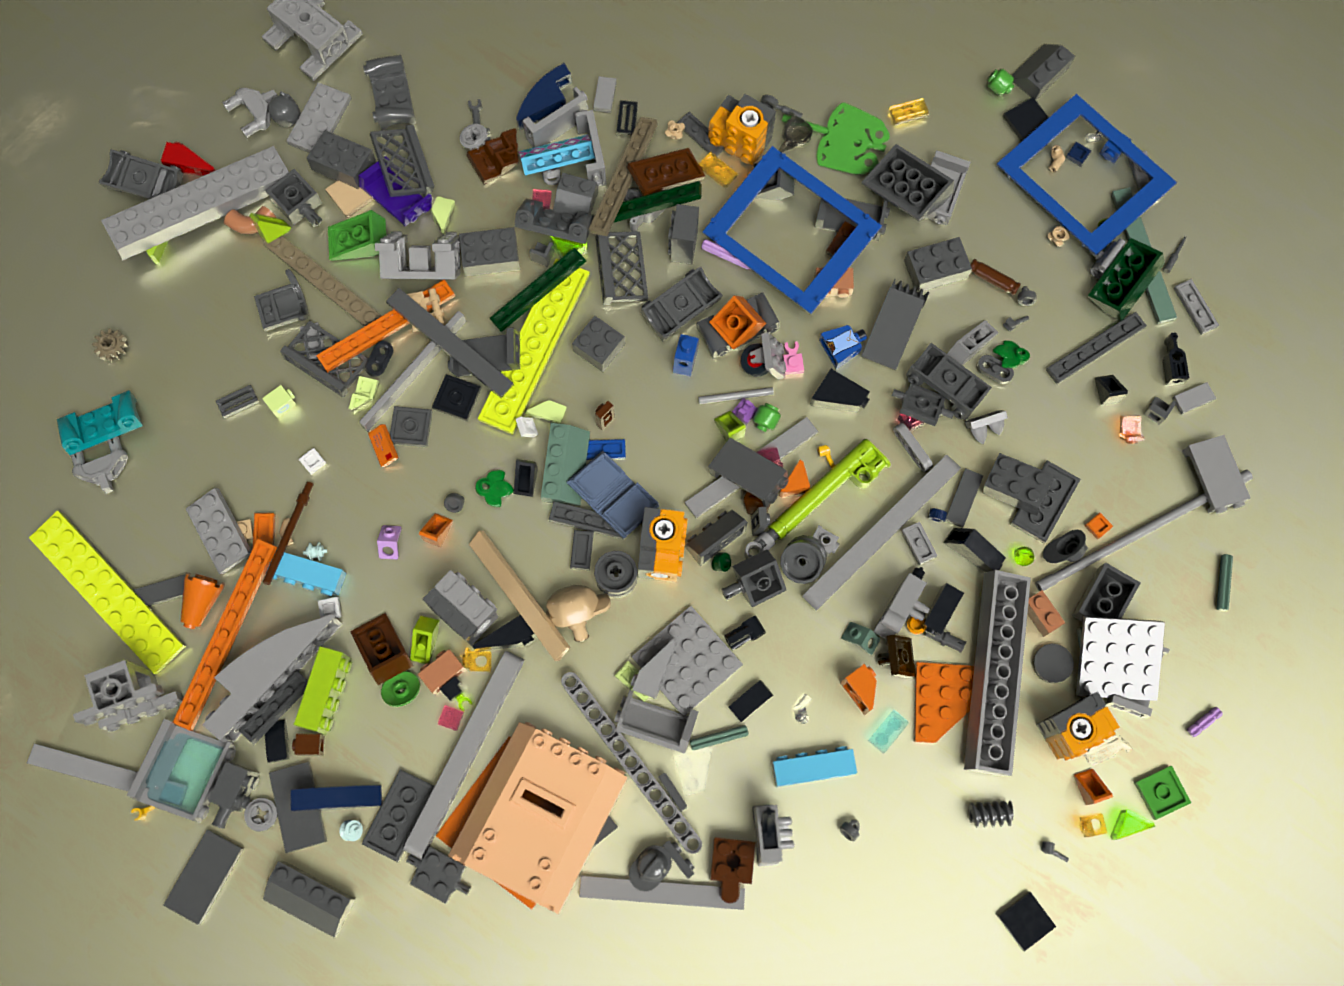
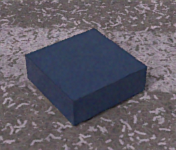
M1075 142L1066 158L1081 167L1091 150Z

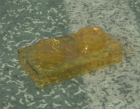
M711 152L699 163L702 171L725 189L738 175L737 172Z

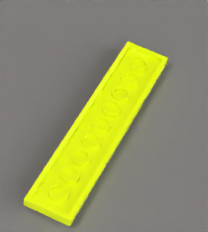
M578 268L532 307L519 333L520 369L501 372L514 385L502 399L491 391L478 417V421L511 435L514 434L517 428L516 419L522 417L590 276L589 271Z
M57 510L29 537L153 674L157 675L186 647L61 511Z

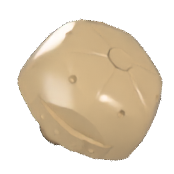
M571 585L559 589L551 595L547 601L546 615L554 626L572 629L574 641L582 642L589 637L585 626L587 620L606 612L611 606V601L607 593L596 595L589 587Z

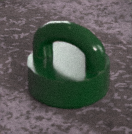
M717 553L712 560V569L714 571L726 572L731 567V558L728 553Z

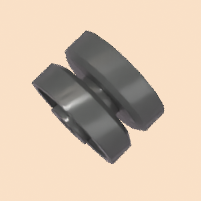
M802 535L795 537L788 543L781 556L780 565L783 573L789 580L795 583L806 584L813 582L819 577L826 564L827 553L824 545L818 539Z
M622 551L607 552L598 559L595 565V580L602 593H607L612 598H621L634 590L637 584L638 573L635 561L630 555ZM614 573H618L619 576L614 577Z

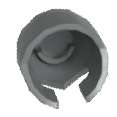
M280 91L279 96L274 97L269 103V114L280 127L287 128L293 126L301 115L294 99Z

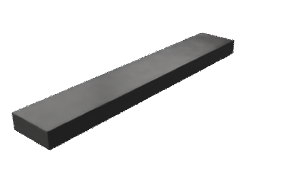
M1135 311L1123 319V321L1118 322L1049 366L1046 371L1054 382L1059 384L1145 329L1147 325Z

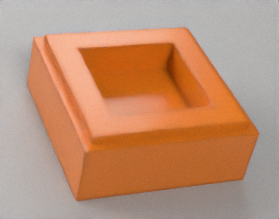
M1098 513L1084 525L1097 540L1113 527L1101 513Z

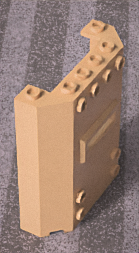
M519 722L448 856L537 904L560 914L627 781V777L624 776V771L616 767L613 769L606 765L607 761L603 758L596 756L594 759L588 756L589 752L581 747L575 749L569 746L571 744L569 741L561 737L559 740L551 737L553 733L544 728L540 731L528 722H525V724ZM527 789L562 807L564 811L561 817L522 798L524 790Z

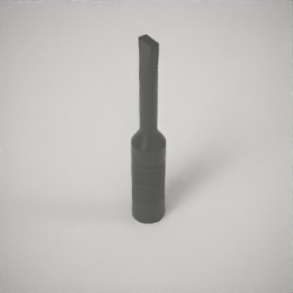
M1186 237L1183 238L1175 253L1170 256L1163 269L1165 273H1170Z

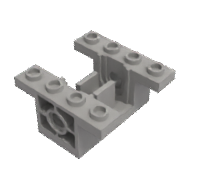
M275 0L267 7L274 25L262 38L275 50L291 36L293 37L294 33L305 41L312 55L300 66V69L313 81L362 35L361 29L349 20L342 25L321 8L325 5L324 0Z
M392 231L375 243V251H379L380 279H456L461 274L460 237L457 235V232H446V234H443V236H440V238L432 243L435 267L431 266L430 245H412L409 247L410 266H406L405 243L408 242L407 235L402 234L401 231Z
M123 660L85 675L93 707L75 713L73 716L75 722L84 724V726L98 722L100 729L112 732L120 729V725L125 723L134 724L140 721L139 718L146 715L147 717L159 714V710L165 708L169 710L179 706L178 703L183 701L182 693L176 691L161 696L164 694L162 686L157 684L155 674L151 670Z

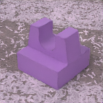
M743 398L732 413L747 425L754 417L758 408L748 399Z

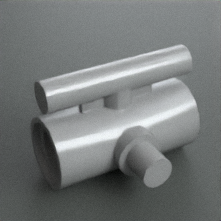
M1123 239L1111 242L1104 251H1100L1096 256L1092 252L1090 253L1097 260L1090 269L1092 276L1096 279L1102 277L1123 249L1125 244Z

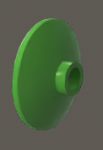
M402 672L385 681L381 689L382 699L389 706H404L413 701L418 695L420 681L415 674Z

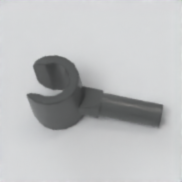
M1029 316L1017 319L1016 321L1010 317L1003 326L1008 331H1012L1020 323L1029 320Z
M1043 841V853L1054 855L1066 863L1069 861L1068 857L1054 850L1055 843Z

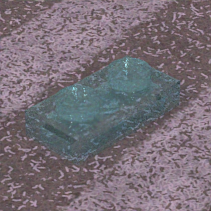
M892 710L868 741L884 754L909 722L898 712Z

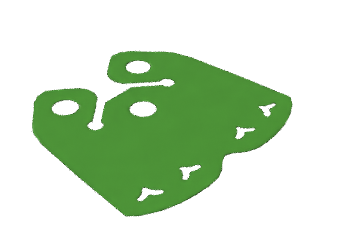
M845 102L841 103L836 107L828 120L829 133L819 143L817 151L819 166L861 175L868 173L879 163L877 156L869 152L858 160L854 159L855 156L864 153L869 144V138L865 129L870 130L869 134L875 145H881L888 141L890 134L883 121ZM844 108V113L838 114ZM877 131L883 132L882 138L879 139L876 137L875 134ZM860 139L862 141L861 146L856 147L854 141ZM866 159L872 160L871 166L865 165Z

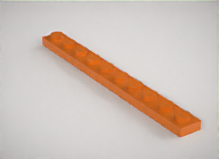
M257 539L173 720L174 724L189 731L194 730L216 682L214 677L220 673L277 550L276 546Z

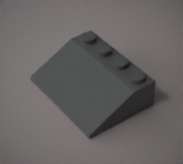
M897 144L893 146L861 182L862 185L918 221H921L942 206L954 192L953 179Z

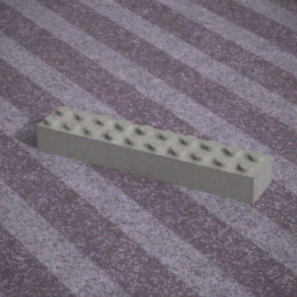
M272 146L101 221L122 260H125L223 217L231 210H239L268 197L266 190L287 175L289 171L275 147Z
M999 570L984 573L964 770L997 776H1012L1031 577Z

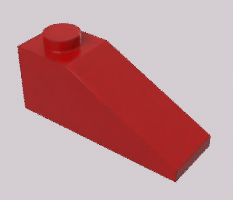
M166 143L161 158L163 165L168 167L170 165L176 166L181 169L182 173L205 176L216 171L214 167L182 143Z

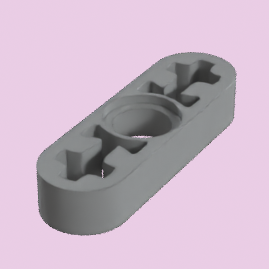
M901 422L893 427L895 436L919 469L923 472L933 467L931 459L906 425Z

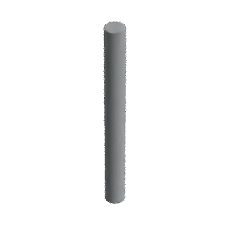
M773 387L701 396L698 399L699 404L774 395Z

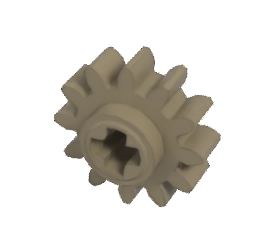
M109 328L108 333L101 330L102 336H95L98 342L92 343V346L96 348L93 352L103 361L107 358L109 362H112L113 357L120 360V353L126 355L123 348L129 347L125 342L127 338L119 330L113 331Z

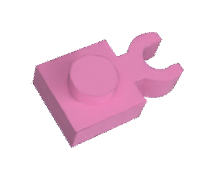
M785 342L784 350L788 354L783 355V360L786 364L785 375L804 373L802 353L797 354L798 342H795L794 349H790L788 342Z

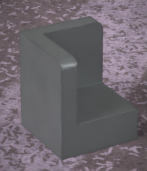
M538 242L535 249H530L529 251L531 261L548 267L555 253L554 243L549 242L547 246Z
M1155 397L1143 415L1160 425L1168 417L1177 402L1173 400L1170 404H1167L1160 398Z

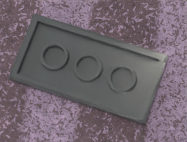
M890 287L861 357L896 370L925 300Z
M1048 460L1044 463L1041 470L1053 474L1054 478L1038 515L1036 516L1019 509L1010 524L1043 544L1049 538L1081 480Z
M310 762L270 772L269 777L285 853L327 842L321 811H291V790L316 788Z
M400 769L362 845L399 862L404 853V845L435 786Z
M207 830L163 906L195 924L201 925L244 849Z

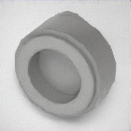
M558 167L542 171L543 180L546 184L556 185L559 183L561 175Z

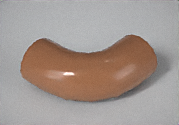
M262 206L255 213L276 218L265 206ZM231 210L224 218V224L241 234L258 233L250 216H244L236 210Z

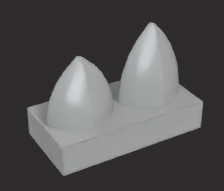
M997 410L964 422L966 428L971 429L975 439L984 444L987 437V425H989L994 433L1000 435L1004 428V419L1008 417L1006 411Z

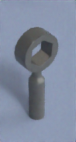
M763 95L760 102L773 110L778 109L782 113L797 119H801L803 113L787 106L778 105V100L771 95Z

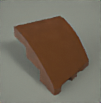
M516 128L502 132L498 138L486 141L485 145L479 147V149L476 148L467 152L466 156L483 184L501 177L519 163Z

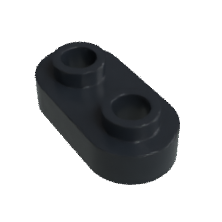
M380 341L374 346L365 364V370L368 375L377 377L385 371L393 354V347L389 342ZM380 348L385 350V354L380 353ZM376 365L377 371H374L371 366Z

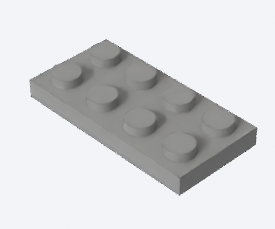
M318 82L286 140L288 145L310 153L324 130L331 133L334 132L352 99L351 95Z
M213 488L186 508L219 574H225L250 556L252 551L219 488Z

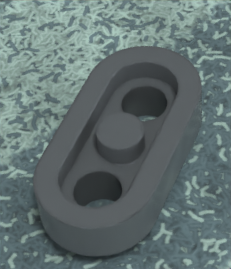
M991 355L982 356L977 363V369L981 374L1000 384L1009 383L1014 376L1012 368L1001 367L1002 361ZM983 364H987L989 368H985ZM1000 373L1005 374L1006 377H1001Z

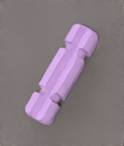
M1218 707L1212 708L1209 713L1203 715L1195 724L1187 728L1188 733L1192 737L1198 736L1201 731H1204L1223 715L1222 711Z

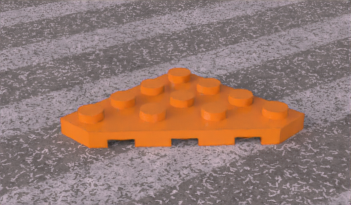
M916 662L914 742L936 743L970 711L974 666Z

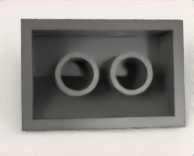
M1043 44L1012 74L1014 77L1013 83L1031 98L1034 97L1037 100L1070 68L1075 55L1063 45Z
M730 510L728 513L724 511L717 517L718 520L712 524L710 522L704 526L702 533L698 536L696 534L691 536L687 540L686 549L700 566L746 531L748 522L733 510Z

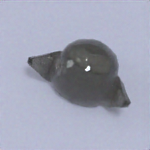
M791 111L789 112L791 118L786 121L782 129L784 143L779 149L781 153L796 146L806 145L811 140L813 128L809 123L797 117Z

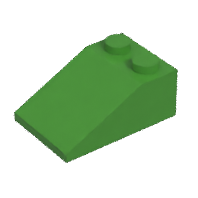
M370 210L329 226V260L335 261L378 255L379 251H375V243L380 238L386 236L385 218Z

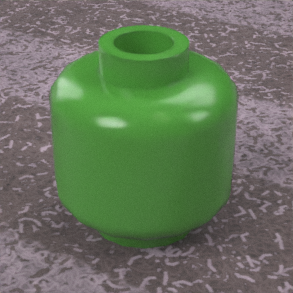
M995 69L987 79L988 88L999 96L1004 93L1009 94L1014 88L1012 84L1014 77L1004 69Z
M768 403L760 405L753 417V421L757 424L756 428L764 432L767 429L774 430L781 417V414L778 412L779 409Z

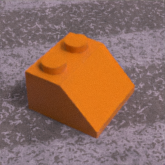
M735 295L709 322L732 349L737 348L754 337L766 325V322L744 297Z
M865 664L848 675L840 683L864 715L873 709L877 683L875 672L870 666L866 667Z

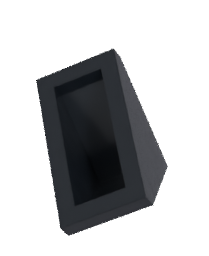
M1114 375L1095 377L1101 405L1119 403L1128 394V390Z
M516 460L514 494L533 497L538 472L536 462Z

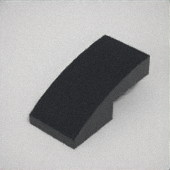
M760 680L729 706V709L742 722L769 700L773 694Z
M286 720L277 721L265 733L267 763L289 759L287 740L289 739Z

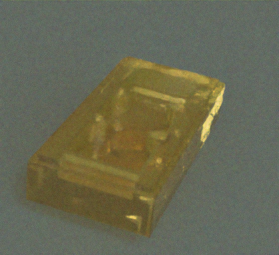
M924 98L896 105L889 109L894 125L929 116Z

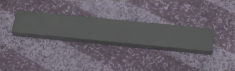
M400 288L386 301L390 307L502 399L514 385L512 381Z

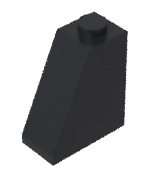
M830 369L813 395L810 405L858 412L861 407L865 408L870 399L867 397L870 391L835 370Z
M953 528L944 541L946 546L984 572L1000 570L1003 565L1002 563L1006 559L1001 552L975 529Z
M948 583L941 586L922 624L925 627L924 631L932 636L936 634L941 635L964 592Z

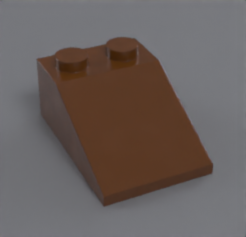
M386 613L350 631L377 685L413 667Z

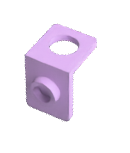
M382 526L377 540L380 559H398L397 542L402 530L401 526ZM390 547L393 549L394 552L392 554H386L383 551V548Z

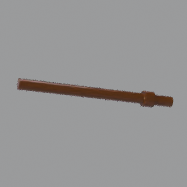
M306 482L302 493L297 497V505L264 577L263 583L265 585L271 584L303 508L307 506L310 500L309 495L314 485L311 482Z

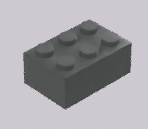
M324 130L307 156V161L312 171L343 182L356 189L360 188L359 175L376 163L372 149Z
M677 204L676 211L672 210V223L668 234V255H671V262L693 265L698 233L699 207Z
M514 227L459 234L462 266L465 276L520 270Z
M960 237L908 251L904 260L913 286H916V292L920 289L925 291L967 279L972 271Z
M999 453L984 485L983 494L1037 516L1051 487L1054 475Z
M1104 563L1098 568L1072 616L1082 622L1083 616L1122 618L1141 582L1110 564Z

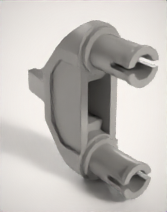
M240 88L236 90L234 96L222 103L228 112L240 104H245L254 117V121L241 127L242 132L248 138L259 130L264 131L269 128L271 121L268 111L269 103L278 95L274 90L260 94L257 90Z
M118 436L112 438L113 441L111 439L107 440L110 454L85 463L83 451L77 452L76 455H70L74 465L72 469L73 476L97 486L100 485L102 491H105L106 494L113 492L112 480L119 476L128 460L127 453L122 449Z

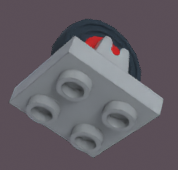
M769 332L761 334L762 344H751L743 351L741 355L743 370L754 377H761L769 372L778 380L785 378L786 364L782 358V354H784L782 343Z

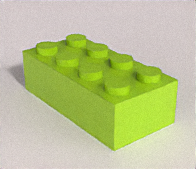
M319 647L294 722L295 726L324 735L327 734V731L331 730L333 725L332 716L338 710L340 703L338 700L340 692H343L346 686L344 679L346 673H349L352 667L349 656L343 652Z

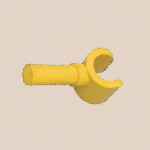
M827 445L819 446L817 448L819 457L826 456L828 463L833 468L835 464L830 455V448Z
M155 807L134 808L131 810V813L139 811V817L134 820H143L146 818L147 813L155 809Z

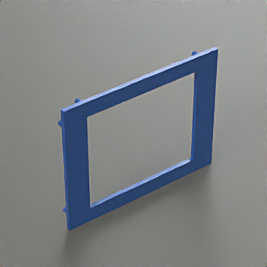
M1077 94L997 163V166L1007 174V178H1011L1078 239L1082 243V247H1086L1095 256L1177 184L1171 176ZM1079 116H1082L1152 178L1148 184L1092 233L1020 169Z
M772 146L762 156L760 162L716 216L711 218V222L703 230V234L812 314L882 228V225L792 161L785 153H781ZM779 168L858 225L804 292L726 234Z

